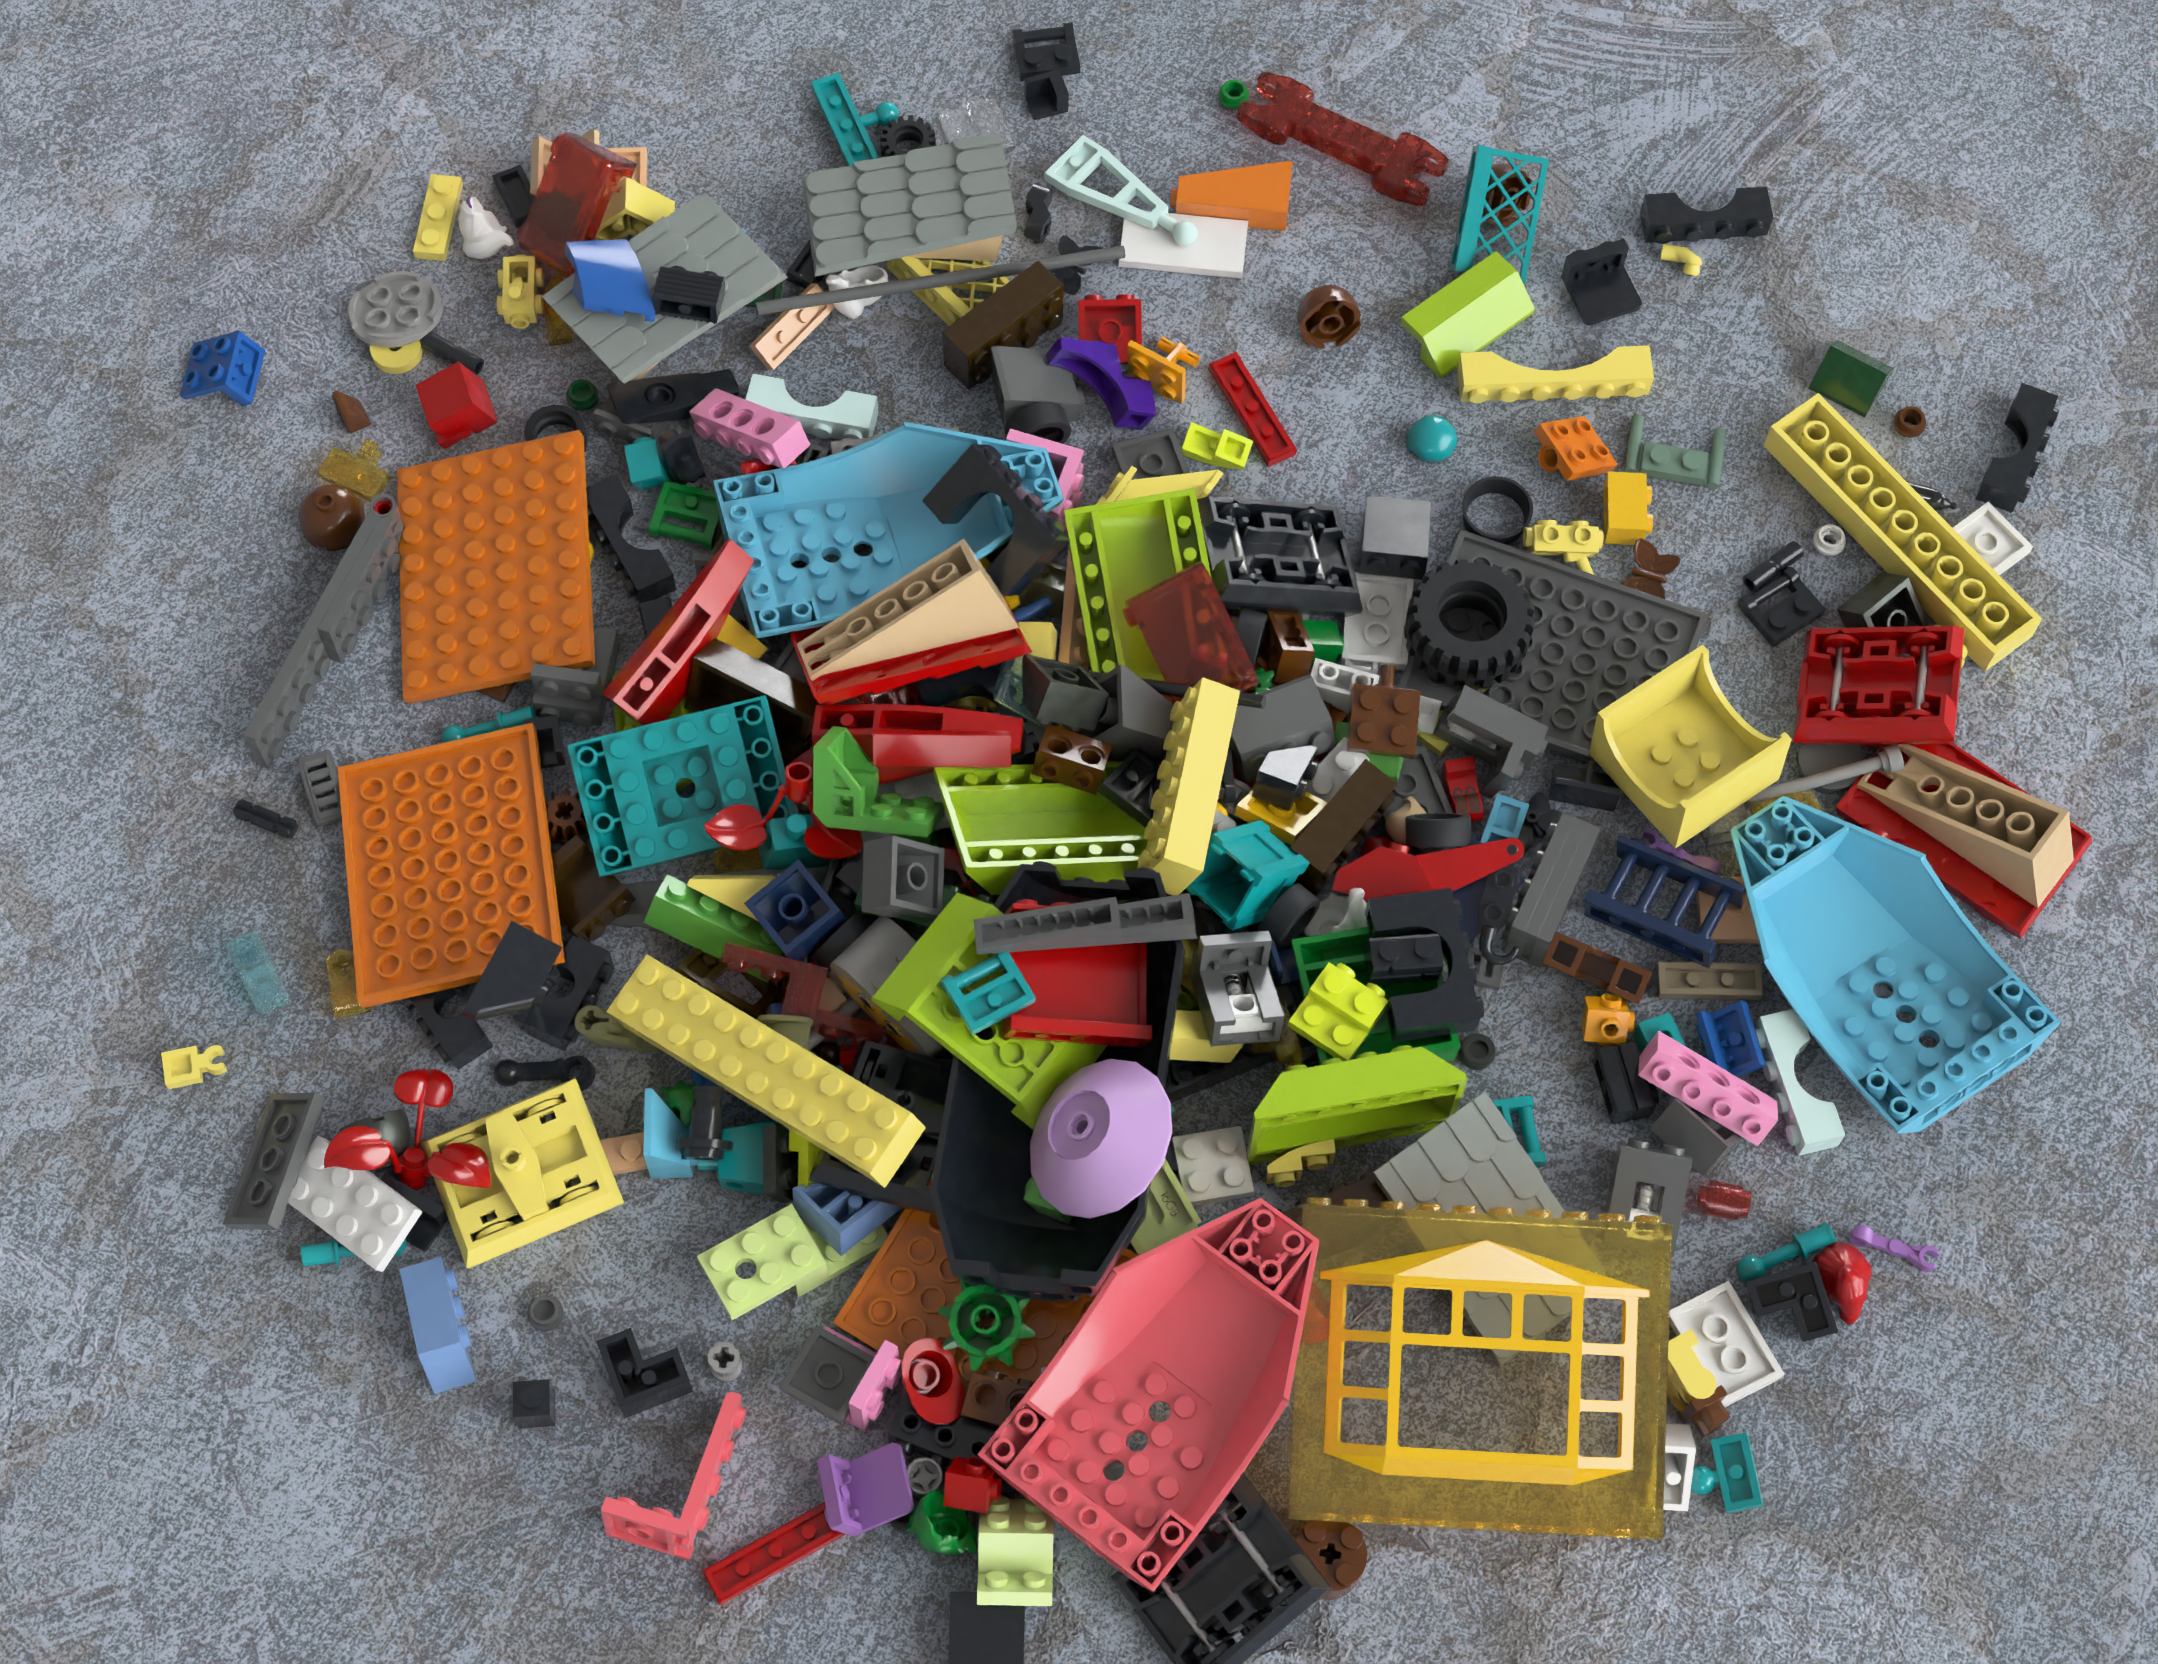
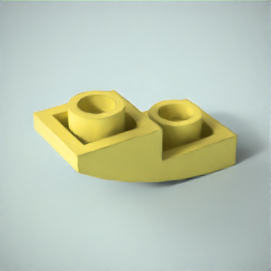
M1334 1139L1311 1143L1277 1158L1266 1168L1265 1184L1274 1183L1276 1187L1291 1186L1296 1183L1295 1181L1301 1180L1302 1167H1307L1309 1170H1320L1328 1167V1164H1333L1336 1154Z

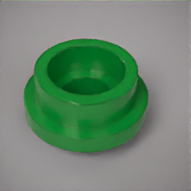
M1229 80L1219 90V101L1228 109H1240L1247 104L1249 91L1243 82Z

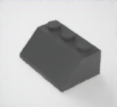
M1310 674L1258 693L1266 696L1264 709L1239 706L1236 709L1229 742L1232 752L1233 769L1246 783L1257 778L1258 770L1271 751L1312 745L1317 747L1316 755H1319L1336 747L1332 719Z

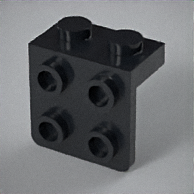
M1624 238L1613 242L1606 241L1597 247L1587 250H1576L1566 256L1561 278L1586 325L1597 324L1638 311L1641 308L1642 301L1624 267L1629 249Z

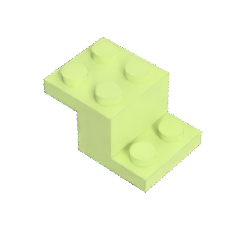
M1000 1495L999 1500L993 1501L986 1514L980 1513L977 1605L1052 1606L1054 1520L1028 1499H1009L1006 1496Z

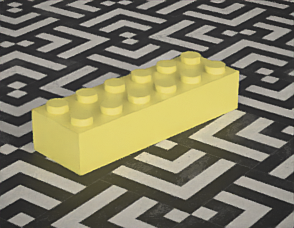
M1203 677L1193 688L1189 687L1184 698L1180 702L1176 701L1172 707L1170 720L1173 721L1172 730L1168 732L1163 745V749L1167 750L1166 758L1160 764L1157 773V779L1161 780L1160 786L1154 793L1150 806L1154 810L1153 818L1148 822L1144 833V839L1148 840L1146 850L1142 852L1137 868H1150L1159 872L1166 893L1172 896L1179 895L1203 872L1240 694L1239 690Z

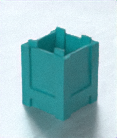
M1262 820L1213 833L1208 845L1210 847L1207 850L1203 872L1185 888L1190 894L1198 896L1223 919L1222 922L1231 930L1262 921L1275 901L1294 884L1298 875L1304 873L1310 863L1301 854L1296 855L1289 850L1284 843L1269 831L1271 828Z

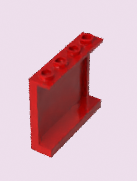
M1018 900L1009 907L1005 914L1070 903L1057 902L1051 904V906L1037 905V901ZM1147 942L1009 952L1036 999L1033 1004L1003 1019V1038L1143 1048L1152 1040V1025H1146Z

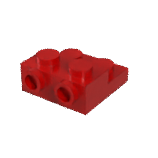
M1130 294L1117 295L1116 299L1103 300L1102 295L1084 296V300H1078L1079 340H1097L1103 343L1116 344L1120 364H1128L1127 345L1130 340L1142 345L1141 299H1134V295Z

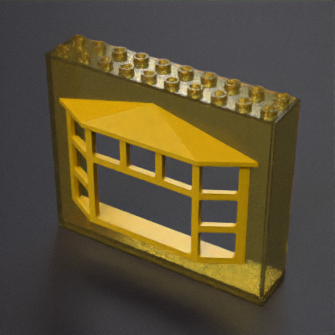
M1309 1197L1307 1198V1204L1298 1206V1225L1319 1239L1320 1243L1289 1400L1284 1514L1288 1519L1662 1540L1672 1224L1662 1223V1216L1649 1215L1634 1216V1222L1625 1221V1214L1613 1213L1598 1214L1597 1220L1588 1219L1589 1212L1576 1211L1561 1212V1218L1552 1217V1210L1540 1209L1525 1210V1216L1515 1215V1208L1504 1207L1489 1208L1488 1214L1478 1213V1206L1467 1205L1452 1206V1212L1441 1211L1442 1204L1419 1203L1416 1204V1210L1405 1209V1202L1383 1201L1380 1202L1379 1208L1368 1207V1200L1346 1199L1343 1200V1206L1331 1205V1198ZM1348 1285L1388 1286L1392 1288L1391 1328L1388 1332L1346 1329V1294ZM1404 1289L1450 1290L1452 1292L1450 1334L1437 1335L1403 1332ZM1465 1291L1511 1294L1509 1338L1463 1335ZM1524 1295L1570 1297V1340L1564 1342L1524 1339L1522 1337ZM1586 1297L1620 1299L1622 1301L1620 1344L1583 1342V1303ZM1346 1341L1389 1344L1387 1388L1356 1387L1343 1384L1344 1343ZM1412 1344L1569 1354L1566 1454L1545 1455L1399 1446L1398 1423L1402 1345ZM1583 1354L1614 1355L1620 1357V1389L1617 1401L1581 1399V1361ZM1344 1397L1387 1401L1386 1443L1384 1445L1345 1443L1340 1440L1341 1409ZM1581 1411L1618 1413V1450L1616 1457L1579 1456V1420Z

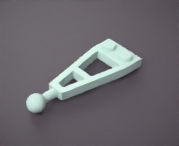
M1084 135L1044 173L1046 182L1068 196L1152 230L1158 224L1173 233V238L1179 245H1191L1197 238V229L1193 223L1189 221L1178 222L1168 216V206L1107 149ZM1100 164H1103L1125 185L1114 198L1081 185ZM1137 196L1152 211L1149 213L1128 203Z

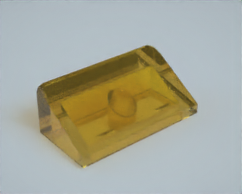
M561 273L555 274L543 291L542 296L564 281ZM543 299L548 344L554 346L571 343L573 341L571 327Z

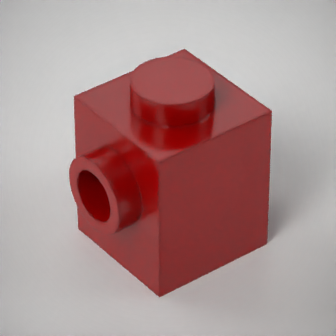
M956 1456L945 1472L943 1506L986 1514L993 1501H998L1000 1498L1002 1479L997 1478L998 1474L980 1457L962 1458Z

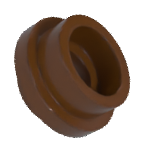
M1909 406L1896 413L1893 425L1900 435L1913 438L1923 433L1926 427V419L1924 413L1919 408Z

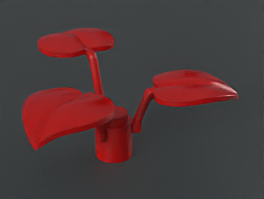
M813 748L802 753L786 767L785 784L778 787V794L765 818L761 819L760 812L752 806L736 804L724 808L709 822L704 824L706 833L718 844L740 851L754 849L766 841L767 833L764 826L772 819L783 796L786 795L794 803H802L804 801L808 803L810 815L815 825L806 830L804 842L807 849L815 856L825 859L852 857L861 852L863 844L859 830L826 827L813 813Z
M422 1068L411 1070L400 1075L394 1083V1095L400 1102L408 1105H418L414 1148L405 1150L400 1156V1161L390 1141H381V1134L377 1129L365 1126L350 1127L338 1133L328 1145L324 1157L325 1168L342 1167L351 1170L377 1169L382 1167L390 1157L394 1165L393 1171L399 1173L398 1181L414 1190L425 1187L427 1177L431 1175L439 1180L453 1184L479 1188L491 1187L488 1158L485 1152L478 1146L469 1143H451L444 1147L442 1153L433 1152L429 1160L424 1151L420 1149L425 1105L441 1108L446 1106L453 1096V1083L450 1077L437 1069L427 1070Z

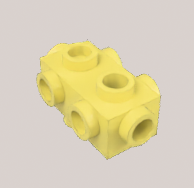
M515 255L503 257V269L498 270L499 289L502 288V296H497L498 315L504 316L505 324H511L512 327L518 329L527 328L529 323H537V314H543L544 312L542 295H538V287H544L543 268L537 267L535 256Z
M1539 520L1537 525L1524 527L1523 546L1527 547V552L1537 556H1562L1564 563L1575 562L1578 570L1594 575L1587 557L1594 556L1602 548L1604 540L1602 529L1596 526H1589L1588 521H1571L1569 526L1557 525L1556 520Z

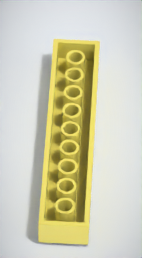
M1819 393L1771 426L1764 447L1887 573L1909 577L1921 608L1938 625L1964 628V644L1968 649L1967 655L1984 672L2033 636L2042 618Z
M646 954L606 1011L624 1028L718 1086L723 1087L731 1094L884 1188L926 1128L910 1111Z

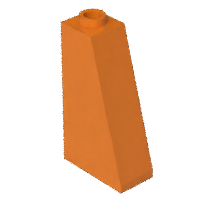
M1283 161L1179 176L1178 189L1172 188L1170 207H1176L1175 214L1248 221V227L1285 231L1293 162Z

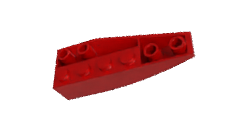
M728 538L607 686L602 695L639 726L666 720L686 696L693 659L714 638L717 639L754 559Z
M896 704L816 705L812 741L814 746L832 726L846 727L873 762V730L1011 731V754L1021 752L1024 721L1023 718L987 712L933 706ZM876 766L879 770V784L933 773L934 767Z

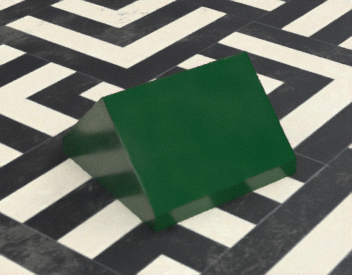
M1837 340L1829 347L1808 389L1866 417L1894 368Z

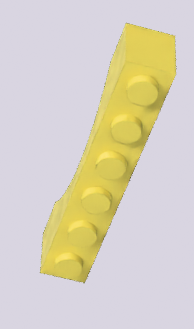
M1650 346L1617 347L1607 356L1592 364L1560 371L1524 367L1508 361L1492 351L1460 353L1457 366L1460 402L1476 404L1499 400L1514 402L1526 399L1545 401L1552 398L1575 400L1580 397H1597L1600 399L1611 396L1640 397L1649 395L1654 380Z

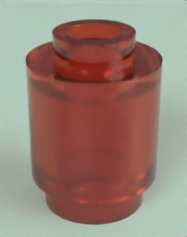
M1708 1180L1706 1186L1701 1185L1697 1197V1206L1702 1207L1704 1215L1735 1221L1738 1218H1747L1751 1204V1191L1743 1190L1741 1185Z

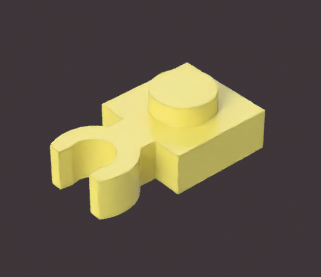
M196 1045L162 1052L163 1071L167 1088L173 1089L202 1083V1073L209 1072L213 1075H221L227 1072V1067L224 1063L212 1064V1060L215 1057L225 1055L222 1046H211L203 1054L199 1053Z

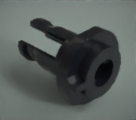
M693 1086L695 1094L691 1111V1126H688L687 1138L676 1139V1149L681 1150L683 1160H724V1153L733 1152L734 1145L732 1141L723 1140L724 1128H721L723 1110L721 1094H723L724 1088L717 1086Z

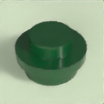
M584 379L571 383L566 392L568 404L580 411L588 410L595 406L599 398L596 386Z

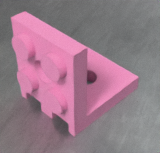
M1010 429L1006 441L1047 449L1064 498L1063 503L1050 511L1048 515L1056 518L1064 526L1065 530L1063 532L1067 536L1064 510L1080 507L1083 498V492L1080 490L1084 475H1082L1084 464L1081 463L1084 450Z
M825 1326L824 1329L875 1357L848 1403L850 1413L845 1420L866 1432L870 1419L875 1421L883 1409L885 1403L883 1400L887 1395L886 1391L888 1388L893 1390L901 1377V1360L899 1359L898 1346L884 1340L879 1351L876 1353Z

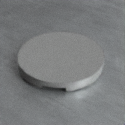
M408 271L390 272L374 277V282L352 295L347 307V317L354 334L365 343L378 347H398L423 338L434 329L443 313V301L438 287L422 278L420 274Z

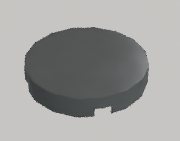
M1802 744L1796 755V763L1799 768L1798 773L1801 778L1864 760L1859 745ZM1860 775L1812 789L1825 794L1839 791L1842 793L1848 791Z

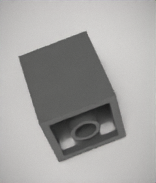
M991 347L992 385L1005 434H1008L1007 424L1012 416L1025 407L1040 402L1058 403L1064 408L1069 422L1080 420V408L1085 405L1082 389H1076L1074 381L1077 380V375L1065 369L1048 365L1046 353L1050 349Z
M1119 665L1096 680L1109 696L1095 730L1081 728V735L1112 744L1108 759L1122 762L1136 748L1157 764L1163 760L1164 741L1168 732L1172 730L1173 721L1170 720V713L1173 704L1126 666Z

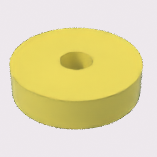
M420 339L407 345L398 346L400 348L398 351H392L396 347L370 345V353L374 364L380 370L389 374H402L412 370L422 357L423 349Z

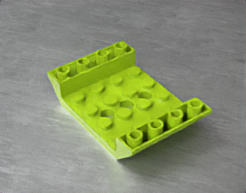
M956 893L871 1000L898 1022L904 1015L1014 1102L1016 1106L1011 1112L1034 1130L1039 1112L1057 1086L1080 1068L1094 1064L1108 1045L1003 1038V1019L990 1026L993 1032L992 1039L982 1040L976 1034L971 1035L952 1001L945 994L940 980L948 975L954 977L994 956V953L977 954L974 919L1004 914L991 904ZM1000 968L961 989L962 994L966 995L1004 975V971Z

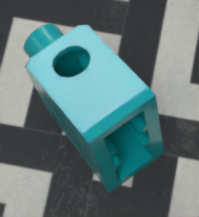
M792 814L789 817L772 819L767 822L765 827L767 839L759 846L763 869H787L798 859L805 868L828 866L827 859L815 856L805 845L804 834L809 827L815 825L810 814Z
M776 1121L724 1129L723 1140L734 1142L733 1152L724 1153V1160L721 1161L698 1160V1170H718L719 1184L723 1189L763 1195V1126L776 1124Z

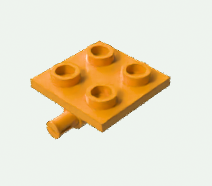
M1164 336L1158 341L1157 349L1168 353L1169 356L1167 358L1130 340L1127 345L1128 376L1150 381L1152 389L1156 390L1164 399L1169 401L1175 400L1183 404L1185 401L1186 369L1176 363L1181 360L1196 368L1201 360V356L1187 350L1185 344L1181 342L1176 344Z

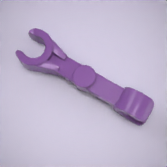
M1651 829L1644 830L1643 837L1652 840L1654 843L1646 846L1718 875L1721 863L1718 860L1698 855L1693 856L1682 848L1675 849L1661 842L1660 836L1656 831Z
M1856 1225L1849 1235V1242L1859 1247L1871 1246L1886 1251L1892 1256L1897 1255L1906 1258L1924 1272H1931L1936 1269V1265L1927 1263L1923 1258L1924 1254L1935 1258L1939 1256V1250L1933 1246H1909L1897 1239L1892 1240L1874 1234L1871 1228L1864 1225Z

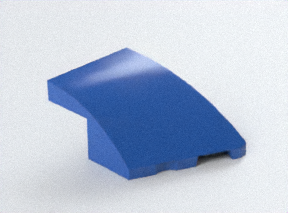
M626 239L566 242L564 254L575 269L572 293L583 309L607 312L617 316H623L624 312L627 311L643 314L645 321H655L656 314L647 281L639 261Z

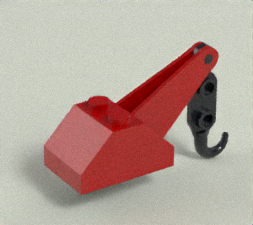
M1512 837L1416 856L1409 854L1410 847L1389 842L1388 848L1380 846L1337 870L1332 890L1349 895L1351 889L1362 888L1365 892L1363 898L1365 900L1444 888H1452L1453 892L1488 875L1478 910L1481 932L1479 950L1481 955L1489 963L1505 965L1511 963L1519 952L1518 946H1514L1511 952L1504 956L1497 955L1492 950V942L1495 935L1509 918L1519 884V875L1514 865L1516 861L1522 858L1524 845L1517 838Z

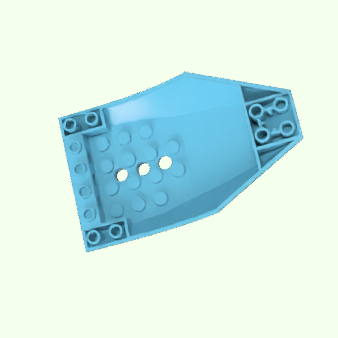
M904 422V425L874 440L814 461L788 466L785 469L779 468L713 480L724 541L726 542L728 538L731 539L754 559L751 569L739 591L750 633L757 639L825 626L962 539H965L978 560L986 557L1009 542L1013 535L1014 521L1012 512L1000 496L994 493L983 496L958 524H942L922 501L923 498L972 444L991 445L1001 454V461L1004 465L1019 474L1023 480L1021 484L1025 489L1040 498L1044 505L1042 508L1048 514L1063 503L1064 498L1047 449ZM859 544H867L871 546L873 551L870 555L861 557L855 554L854 548ZM827 555H835L840 559L830 563L823 558ZM795 561H804L808 565L798 569L791 564Z
M1784 795L1730 829V835L1766 967L1793 1010L1827 1056L1897 1134L1920 1132L2028 1059L2060 1024L2061 1021L2016 976L1966 918L1926 859V854ZM1878 983H1886L1893 989V994L1889 998H1879L1874 994L1873 987ZM1903 1011L1908 1012L1915 1020L1911 1023H1903L1897 1019L1896 1014ZM1930 1036L1936 1040L1938 1045L1933 1048L1924 1047L1919 1042V1038Z

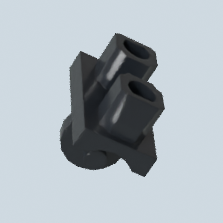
M671 429L659 436V447L673 483L686 485L688 482L695 483L698 479L706 476L704 465L699 458L692 435L687 430L679 434L675 429Z

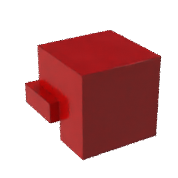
M459 361L415 385L428 425L434 430L438 445L444 449L472 435L470 430L478 434L498 423L484 381Z

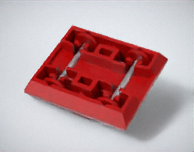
M1957 626L1817 628L1807 631L1796 706L1794 743L1803 745H1866V747H1882L1892 744H1949L1955 740L1964 628ZM1899 654H1909L1911 657L1900 658Z

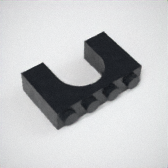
M972 444L922 501L942 524H958L983 496L989 493L1000 496L1012 512L1014 521L1013 535L1008 546L986 569V572L1004 596L1020 595L1070 539L1063 532L1065 530L1064 526L1056 518L1049 516L1042 508L1044 505L1040 498L1028 492L1021 484L1023 480L1019 474L1004 465L998 450L991 445Z
M1002 662L983 669L979 665L942 678L933 679L928 677L915 682L925 706L941 707L963 697L978 696L992 701L999 708V715L1023 718L1024 724L1028 722L1021 703L1014 705L1011 696L1016 693L1009 676L1002 678L998 670L1003 667ZM1024 726L1021 752L1011 754V765L1035 763V752L1039 749V743L1034 732L1032 731L1027 734Z
M1452 888L1369 899L1365 909V917L1370 938L1439 934L1442 954L1448 970L1447 980L1434 990L1389 998L1385 1010L1392 1042L1476 1031L1480 1019L1484 1017V1005L1480 996L1476 997L1474 985L1477 983L1474 964L1468 963L1466 952H1469V939L1466 931L1461 932L1459 920L1462 919L1461 904L1459 899H1454Z

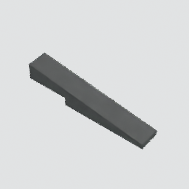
M1190 893L1118 904L1116 897L974 919L977 954L1197 939Z

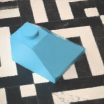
M645 1088L643 1156L650 1178L693 1177V1166H698V1160H683L681 1150L676 1149V1139L687 1138L688 1129L652 1088Z

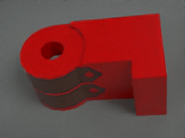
M1474 757L1444 761L1441 778L1453 813L1469 815L1471 823L1482 821L1483 804L1475 774L1476 764Z

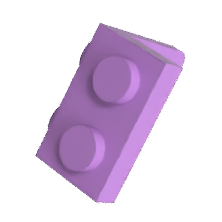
M890 1443L851 1461H846L830 1454L817 1459L819 1469L818 1483L823 1490L826 1505L824 1514L830 1529L855 1537L913 1511L914 1502L901 1445Z

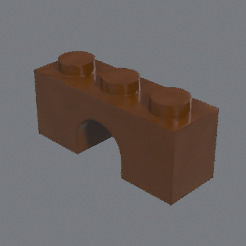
M1557 931L1542 962L1637 1004L1640 1003L1652 975L1651 971Z

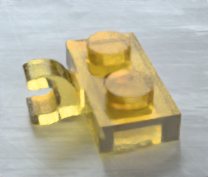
M369 439L365 440L356 457L333 447L317 471L319 478L333 485L342 486L350 490L354 495L369 502L377 495H381L391 480L389 472L374 466L380 460L383 453L377 449L379 444Z

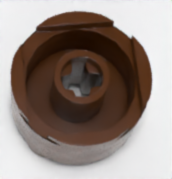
M1322 1517L1309 1521L1297 1535L1296 1541L1332 1587L1319 1599H1338L1355 1588L1365 1570L1367 1547L1363 1535L1357 1527L1340 1518ZM1325 1552L1332 1553V1558L1334 1559L1332 1565L1325 1564V1557H1323Z

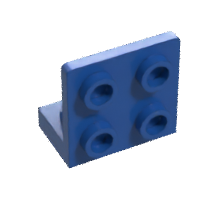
M239 330L194 343L190 350V358L186 374L183 377L180 396L187 400L221 390L242 406L252 404L265 349Z

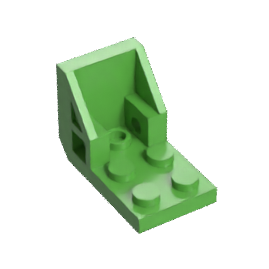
M832 726L813 746V813L826 827L928 837L945 816L943 802H934L933 798L926 796L904 799L896 793H885L878 796V768L873 766L871 759L846 727Z

